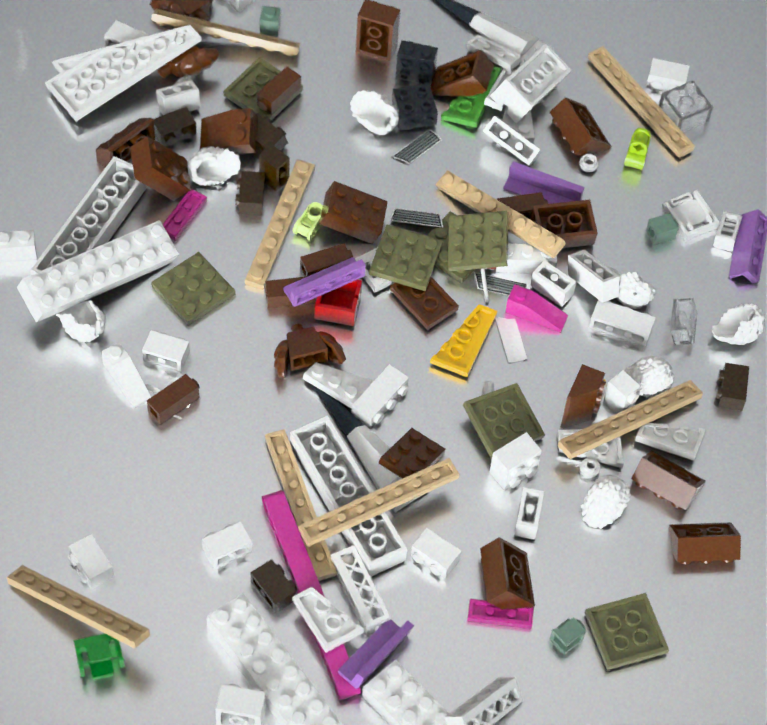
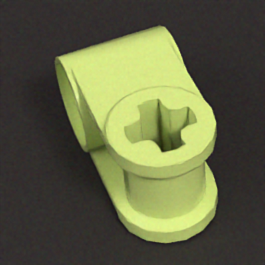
M317 202L309 204L302 216L296 221L293 233H299L307 237V240L312 241L322 226L319 222L323 205Z

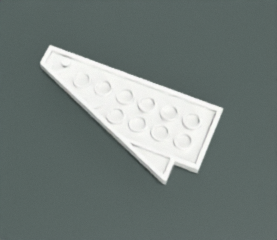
M187 25L58 59L52 63L59 74L45 83L47 88L74 120L78 121L202 40L193 27Z

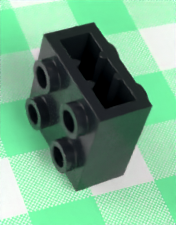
M401 40L397 53L395 78L431 85L436 71L438 48Z
M429 84L392 89V103L399 110L398 125L400 130L437 125L438 111Z

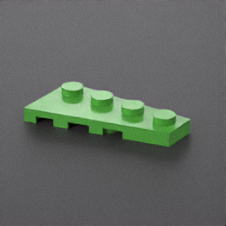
M493 67L487 91L474 96H459L456 100L454 99L450 103V108L441 114V120L477 128L487 106L484 104L485 99L498 79L501 68Z

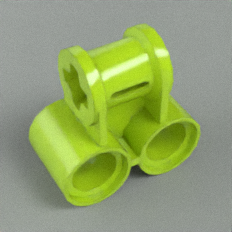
M645 128L635 129L624 166L639 170L643 169L650 144V131Z

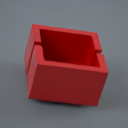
M357 279L318 296L315 304L314 319L354 326L361 297L362 280Z

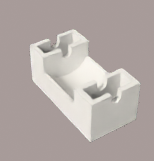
M545 44L513 72L490 97L500 107L506 105L508 107L506 113L517 123L572 70Z

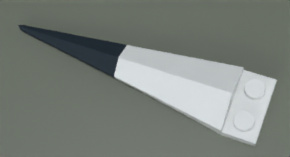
M436 0L483 37L521 55L522 62L516 66L518 68L545 45V43L538 40L537 36L457 1Z
M315 387L346 435L377 490L401 480V477L379 464L380 457L390 447L335 398ZM417 498L412 499L404 504H401L393 508L392 510L396 513L397 511L407 506Z

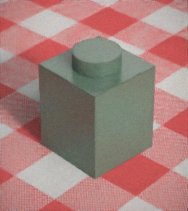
M262 6L260 34L278 36L281 23V8Z
M668 213L649 219L646 231L653 245L674 240L679 227L677 221L673 220L671 214Z

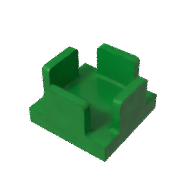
M104 633L73 640L81 677L85 676L83 665L86 664L90 665L93 679L114 675L113 658L118 657L120 668L125 667L120 641Z

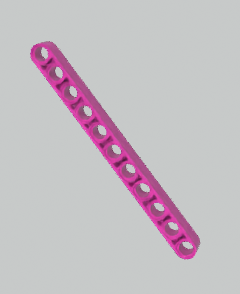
M283 490L262 496L265 512L291 579L297 587V594L313 587L324 596ZM313 633L338 699L343 700L361 694L360 687L356 689L338 673V670L349 659L344 644L325 653Z

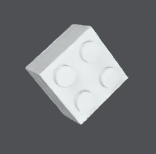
M526 432L493 452L489 473L504 491L510 487L514 488L524 478H530L537 473L542 450Z
M221 684L216 706L217 725L263 724L266 711V692H262L258 688H240L236 684Z

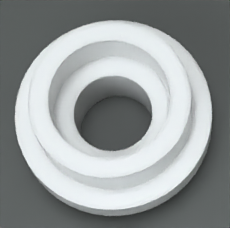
M585 154L580 159L579 166L583 171L593 172L598 168V160L593 154Z
M586 458L582 460L580 472L584 477L593 478L599 474L601 467L596 459Z

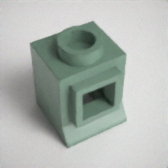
M574 617L571 620L568 618L557 629H552L550 639L565 654L584 639L585 626Z

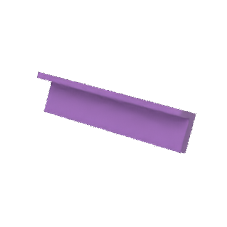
M512 162L509 176L503 187L505 191L516 195L542 192L548 204L582 200L585 188L516 162Z
M759 209L741 215L742 220L733 249L729 272L730 278L744 275L752 283H757L760 280L767 238V216Z
M352 257L287 285L283 290L292 305L296 307L364 277L366 265L362 259L356 261Z
M391 619L384 622L338 670V673L358 689L408 636L414 625L409 620L401 627Z

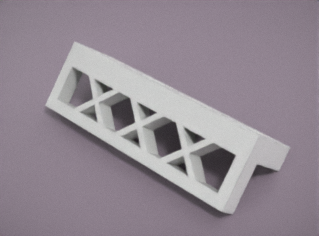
M353 545L332 554L331 560L336 568L337 577L366 635H370L375 632V626L390 620V615ZM352 553L355 558L353 566L344 563L341 557ZM354 571L363 574L364 579L362 583L352 580L351 577ZM363 589L372 592L371 602L361 598L360 595ZM371 608L380 609L383 616L372 620L369 614Z
M499 677L447 715L445 717L447 725H467L469 721H473L474 725H493L523 702L515 677ZM510 690L512 691L514 700H512L511 702L508 701ZM497 700L501 702L498 712L495 711ZM484 710L487 711L485 722L481 721Z

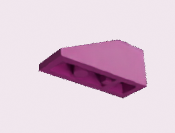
M514 284L507 300L505 312L561 333L568 315L536 292Z

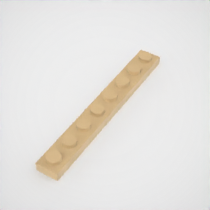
M159 9L154 10L151 20L161 26L172 25L175 29L191 25L198 34H209L212 38L216 39L226 38L233 43L243 42L247 43V46L250 47L260 46L270 52L277 50L287 56L297 55L300 47L298 42Z
M604 46L588 53V59L678 158L694 150L695 145Z
M296 160L245 278L246 285L264 290L265 281H268L313 175L315 164Z
M448 170L435 184L438 189L477 213L507 211L509 214L508 231L553 259L566 244L562 238Z
M689 380L559 440L558 447L569 459H572L701 399L703 392Z
M283 429L265 434V440L296 525L299 527V525L315 519L317 516L286 431ZM302 537L318 580L337 576L326 541L322 540L308 547Z
M447 458L301 524L298 530L309 547L458 479L460 474L450 458Z
M23 565L7 577L8 584L133 648H137L150 636L148 628Z

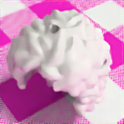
M362 90V92L358 91L353 95L350 101L351 110L353 111L352 116L357 117L359 123L364 125L370 132L386 135L398 124L399 110L385 95L378 94L374 90L371 92L369 90Z
M219 147L202 148L193 153L189 161V175L199 185L224 184V181L230 179L234 174H238V170L241 168V161L239 155L229 151L228 148L225 150Z
M609 267V269L620 276L619 297H617V300L623 306L629 307L632 310L639 309L652 301L656 289L651 283H646L637 272H628L627 274L620 275L616 269Z
M91 300L84 301L56 314L62 322V327H65L66 333L78 341L90 342L99 337V334L103 333L105 329V315Z
M752 303L728 308L727 313H723V317H721L718 325L712 326L713 337L721 342H728L731 345L751 343L763 332L765 316L762 309H759L757 305Z
M659 356L643 357L630 367L625 368V372L640 385L638 394L646 398L669 390L675 379L670 363Z
M613 474L601 475L600 478L593 482L592 487L588 490V494L585 495L584 504L581 505L583 509L581 511L583 515L582 520L594 529L598 527L602 529L607 524H612L613 521L622 515L624 508L627 507V503L630 501L631 493L628 484L618 476H613Z

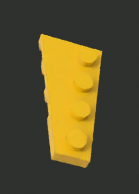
M478 304L464 320L461 327L457 328L452 337L441 346L439 352L433 355L430 363L468 377L497 316V310Z

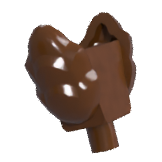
M151 0L150 6L153 10L159 9L210 21L208 13L213 0Z
M192 46L161 66L157 71L163 78H166L171 73L179 78L185 75H197L203 70L212 67L213 63L219 58V52L213 48L200 49Z
M295 324L291 327L292 332L286 334L287 339L282 340L274 352V367L280 378L286 377L289 363L292 371L312 366L316 362L320 364L328 362V359L338 364H343L346 360L342 346L331 334L323 331L317 332L314 327L303 329L301 324Z

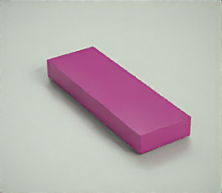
M193 189L186 193L162 224L170 239L176 241L206 203L207 196Z
M470 599L467 621L532 629L534 607L500 609L486 600Z

